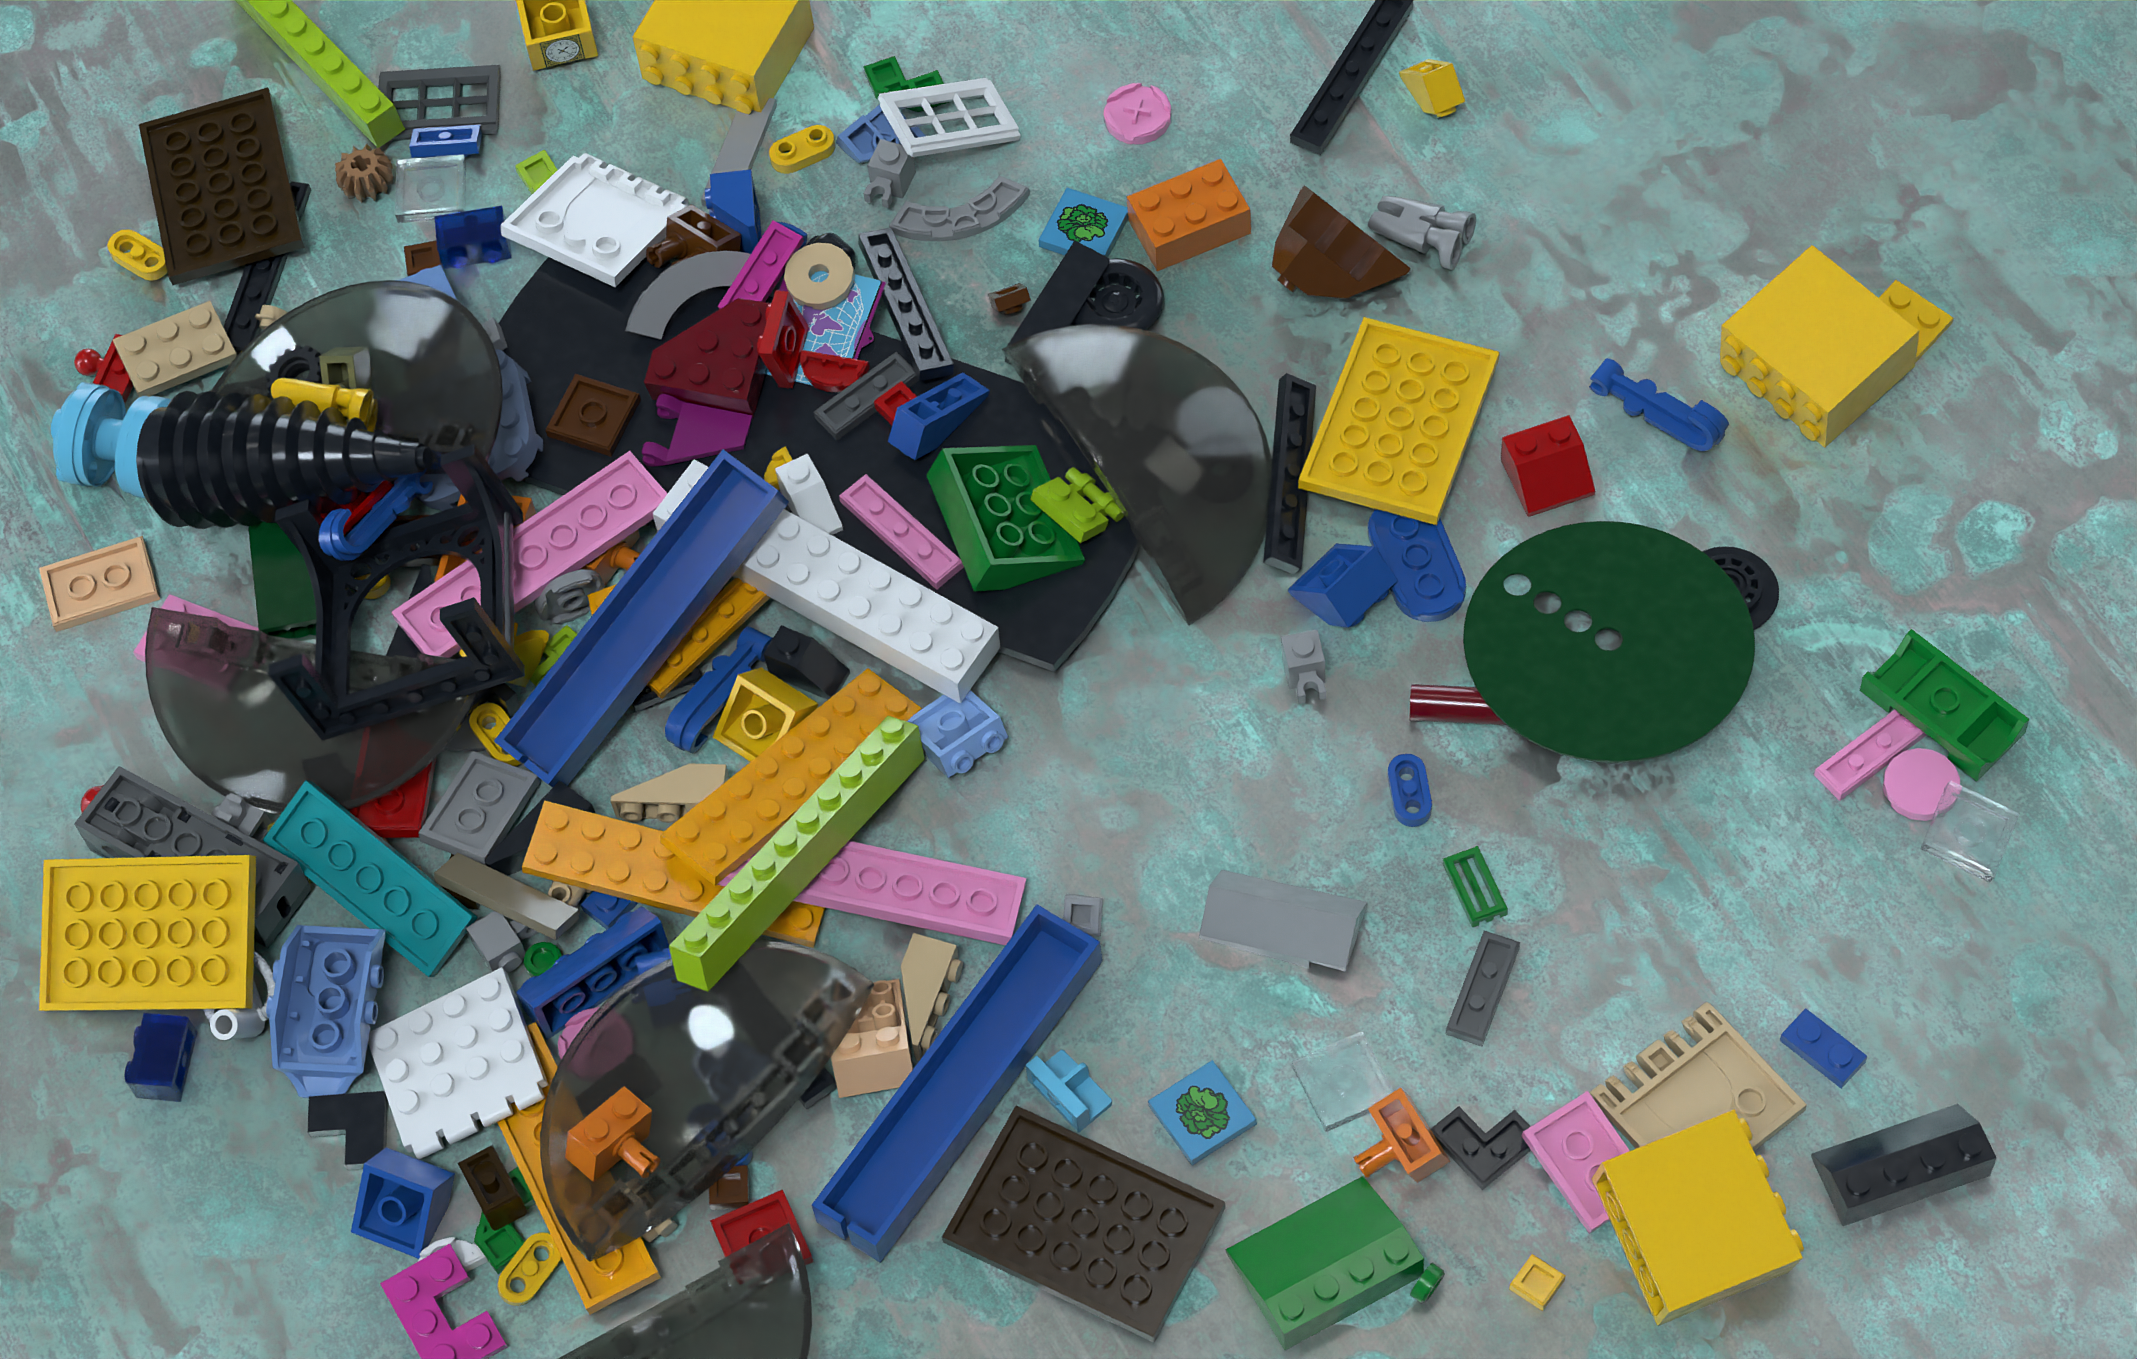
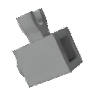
M880 139L867 165L870 184L863 193L865 202L871 203L875 195L883 194L881 198L882 206L889 208L892 203V196L904 198L916 170L914 157L907 155L902 145Z
M1318 630L1281 636L1282 661L1289 689L1297 688L1298 703H1306L1305 690L1309 688L1317 690L1319 700L1326 699L1324 684L1325 659Z
M233 793L227 794L223 802L217 805L211 813V816L261 843H264L263 838L273 826L265 811L246 803L242 797Z
M495 911L466 928L472 944L491 972L501 967L507 973L515 970L524 960L525 956L521 940L539 933L514 920L508 923L502 914Z

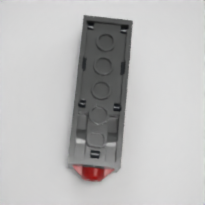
M118 766L104 785L88 789L82 797L80 804L82 814L74 825L89 850L103 858L256 856L254 941L269 948L311 891V887L298 862Z

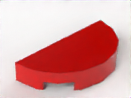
M800 350V365L805 378L815 388L826 392L843 391L865 375L870 368L868 361Z

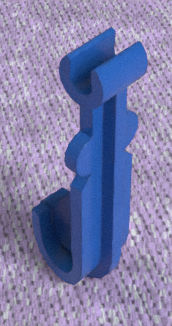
M1606 358L1590 377L1593 382L1589 388L1593 392L1604 397L1609 393L1624 401L1623 409L1627 414L1637 416L1643 412L1646 422L1698 451H1707L1713 446L1718 445L1723 440L1725 430L1729 426L1726 417L1705 401L1700 400L1692 408L1666 392L1656 393L1657 386L1653 381L1643 379L1636 383L1624 376L1623 368L1612 359Z
M426 469L423 472L401 476L395 480L394 487L383 499L372 506V510L346 537H344L343 529L352 514L349 509L332 510L321 523L319 530V543L323 552L329 556L333 555L334 558L340 561L354 560L359 557L401 512L409 508L410 502L417 495L428 494L431 491L432 481L420 482V477L426 472Z
M750 626L744 628L738 637L735 651L730 656L720 655L714 658L712 661L713 671H707L674 707L666 722L665 737L667 741L683 751H688L692 754L696 752L708 738V736L702 734V729L726 705L737 675L751 671L750 667L757 659L762 662L765 661L764 653L773 638Z

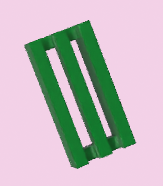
M1478 846L1443 858L1445 871L1472 928L1479 926L1481 921L1485 920L1486 923L1492 921L1497 915L1500 918L1508 915V908ZM1473 858L1495 906L1489 908L1467 859ZM1456 863H1459L1460 868L1481 910L1479 912H1476L1474 908V905L1454 865Z

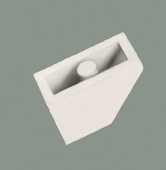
M808 454L775 468L780 492L789 501L788 506L794 515L830 535L843 530L826 486Z

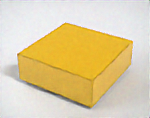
M1531 1254L1510 1283L1509 1290L1543 1311L1565 1281L1566 1275Z

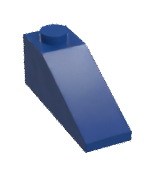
M962 372L897 407L888 442L914 460L936 449L988 397L990 390Z

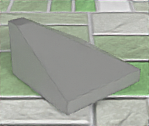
M1066 894L1063 920L1090 936H1101L1103 898Z

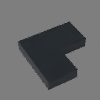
M385 1091L309 1096L307 1131L309 1136L346 1135L345 1167L347 1170L363 1169L365 1162L386 1148L388 1099Z
M1460 1106L1431 1128L1442 1149L1481 1190L1485 1189L1531 1151L1521 1136L1523 1131L1531 1126L1516 1110H1513L1486 1133Z

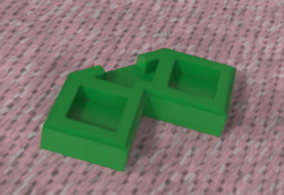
M895 56L863 66L864 74L876 99H878L881 93L944 84L938 70L906 80ZM949 102L931 104L930 106L934 108ZM922 106L906 108L918 113L924 111Z
M518 1167L514 1168L508 1175L528 1210L536 1203ZM482 1211L474 1242L486 1256L496 1273L500 1274L524 1244V1241L511 1223L496 1231L492 1230Z

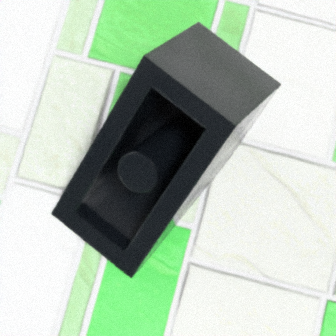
M782 625L764 653L768 672L788 684L827 700L841 690L850 674V670L815 639Z

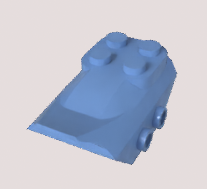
M297 925L283 944L280 960H275L273 965L275 989L274 995L269 996L267 1000L266 1013L270 1020L273 1069L283 1072L290 1079L299 1097L309 1098V1096L346 1094L355 1078L363 1074L370 1026L376 1023L378 1016V1005L375 997L377 988L382 987L384 970L381 963L386 930Z

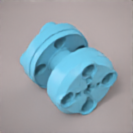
M81 382L76 390L67 397L61 409L55 412L51 423L57 479L86 487H98L107 482L115 470L118 484L125 493L145 498L139 483L136 463L139 434L148 415L159 407H167L172 399L159 396H141L133 402L126 413L124 400L117 390L110 389L104 385Z

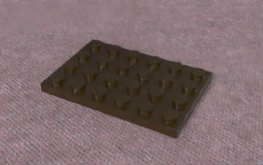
M268 87L139 124L168 278L172 286L305 248L274 102Z
M1016 1105L942 1235L943 1243L1151 1342H1155L1226 1206L1224 1201Z

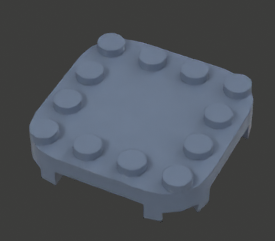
M496 349L490 353L475 357L420 383L409 392L401 393L396 399L398 439L404 438L406 441L423 443L425 446L430 447L433 453L431 467L426 468V472L420 477V482L432 481V489L428 494L415 497L428 508L444 511L456 507L455 502L459 500L461 495L460 491L441 467L442 454L475 444L500 481L512 477L519 482L529 475L525 470L533 462L537 451H543V439L535 431L526 386L531 380L528 373L502 350Z

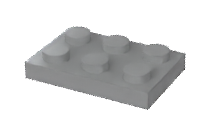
M472 751L419 831L420 842L454 855L458 852L486 866L484 860L503 841L539 785L538 776Z

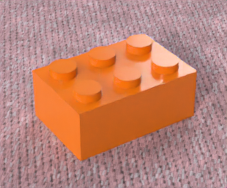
M1221 159L1126 196L1128 221L1156 271L1251 234L1250 208Z

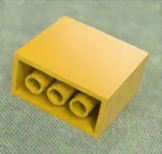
M654 0L632 37L642 79L654 85L660 84L675 89L684 95L691 94L706 99L712 104H721L736 109L739 112L750 114L752 110L761 113L768 99L774 98L813 32L814 23L810 0Z
M1811 245L1721 325L1720 362L1727 373L1732 376L1737 375L1747 383L1749 390L1755 396L1764 397L1769 401L1782 418H1789L1798 425L1807 439L1811 441L1816 440L1825 448L1915 367L1919 330L1816 247Z
M1735 1109L1606 1160L1600 1164L1591 1178L1657 1326L1787 1274L1803 1259L1801 1252L1804 1251L1801 1238L1795 1229H1789L1783 1216L1786 1214L1784 1201L1777 1191L1772 1192L1766 1179L1769 1177L1766 1162L1760 1154L1755 1155L1749 1142L1752 1140L1751 1130L1744 1118H1738Z

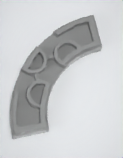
M999 175L986 190L969 199V203L958 207L925 206L905 201L890 223L889 228H892L895 235L920 241H951L967 238L991 229L1011 216L1029 197V187Z
M738 251L707 252L683 259L670 266L643 291L634 305L625 331L654 339H662L669 319L684 301L698 292L709 288L731 286L751 254Z

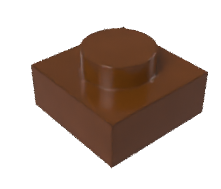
M438 240L404 246L408 276L414 275L426 268L442 266Z
M1021 283L988 294L991 307L997 312L1003 311V314L1017 312L1023 309V303L1031 301L1027 287Z
M748 1165L709 1168V1206L711 1210L736 1209L750 1204V1171Z

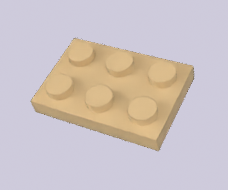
M211 301L112 339L139 397L152 396L238 361L237 354Z

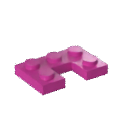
M451 1244L444 1246L381 1282L380 1285L421 1359H489L508 1347L488 1311L452 1330L436 1302L437 1299L470 1281Z

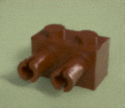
M691 204L667 217L666 239L648 247L646 257L650 264H655V267H661L674 258L679 260L673 262L671 266L683 259L707 252H740L741 234Z

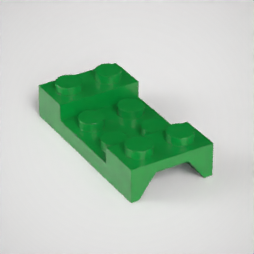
M1912 629L1905 635L1895 653L1876 672L1868 671L1862 677L1860 691L1888 713L1895 709L1949 751L1948 759L1976 782L2026 733L2029 723L2028 717Z

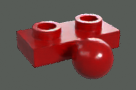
M115 334L113 339L120 337L122 335ZM113 340L104 358L94 349L86 348L79 351L74 359L76 370L85 376L97 374L93 383L117 390L121 394L124 403H126L133 384L118 355Z

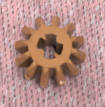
M366 144L362 150H358L353 145L352 153H341V161L335 163L337 185L341 188V191H344L348 199L356 197L362 203L366 197H370L375 201L376 194H387V185L393 184L394 177L391 160L385 156L380 147L372 150Z

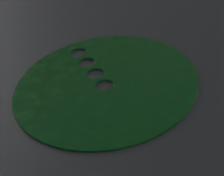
M1594 521L1564 525L1547 530L1518 544L1504 554L1481 579L1470 600L1464 622L1463 645L1469 674L1479 694L1495 715L1512 730L1540 747L1561 755L1594 762L1620 763L1652 759L1673 753L1706 736L1731 713L1741 699L1748 685L1755 656V635L1748 607L1740 591L1726 572L1708 555L1690 543L1655 528L1626 522ZM1515 574L1523 575L1529 579L1531 588L1523 595H1512L1504 588L1505 579ZM1541 593H1553L1560 598L1561 607L1554 613H1542L1535 608L1534 599ZM1572 611H1583L1591 617L1592 624L1585 631L1575 632L1566 627L1564 619ZM1603 629H1613L1620 633L1623 642L1617 649L1604 650L1596 644L1595 636Z

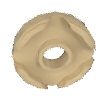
M814 243L802 247L792 255L786 264L784 279L788 292L797 304L823 310L834 307L847 298L850 288L854 283L855 273L851 259L843 249L829 243ZM818 271L829 273L827 279L822 282L812 281L811 276Z

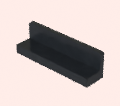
M1074 240L1008 343L1005 362L1017 368L1022 359L1026 358L1044 367L1108 268L1110 259Z

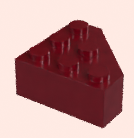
M737 298L654 349L644 380L652 400H657L659 395L666 394L682 402L752 415L754 417L767 369L762 358L758 355L757 342L759 336L763 335L766 326L767 306L772 303Z

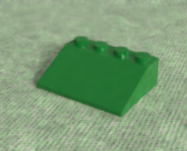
M1036 445L942 448L926 476L974 591L1005 590L1083 564L1085 559L1077 540L1030 500L1035 488L1051 481Z
M1363 1176L1225 1249L1226 1254L1285 1351L1415 1281L1424 1273V1258L1407 1230Z

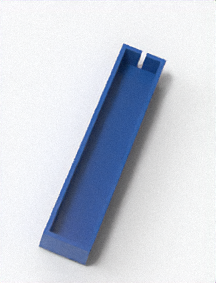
M722 449L494 742L551 787H554L559 780L568 786L785 509L789 501L776 488Z
M1036 904L811 1206L816 1222L843 1240H846L849 1236L854 1247L881 1263L1102 963L1100 941Z

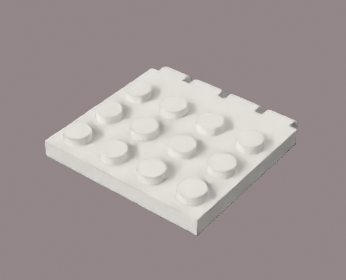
M584 153L579 158L572 156L500 225L501 235L616 287L646 257L647 248L658 244L666 237L667 217L687 207L688 198L668 189L663 191L661 186L641 177L635 179L634 174L612 164L607 166L605 161Z
M502 967L369 1032L368 1044L403 1146L409 1153L414 1151L418 1160L443 1149L444 1145L441 1138L444 1136L451 1145L478 1132L479 1129L476 1123L478 1119L481 1120L486 1128L513 1115L514 1112L511 1106L513 1102L521 1111L545 1099L542 1088L549 1084L509 976Z

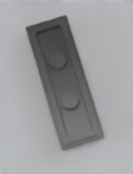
M895 352L815 410L814 417L836 440H839L877 412L874 400L900 381L910 388L919 379L915 370Z
M1485 930L1483 931L1446 1027V1035L1483 1047L1519 952L1520 942Z

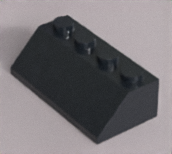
M1959 1104L1811 1154L1813 1163L1842 1226L1986 1178L1991 1175L1997 1158L1980 1122Z

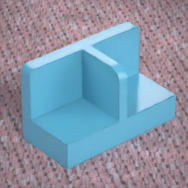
M1064 1050L1057 1052L1045 1063L1038 1056H1035L1025 1065L1028 1081L1078 1133L1112 1106L1111 1098L1090 1078L1088 1066L1084 1062L1078 1065Z

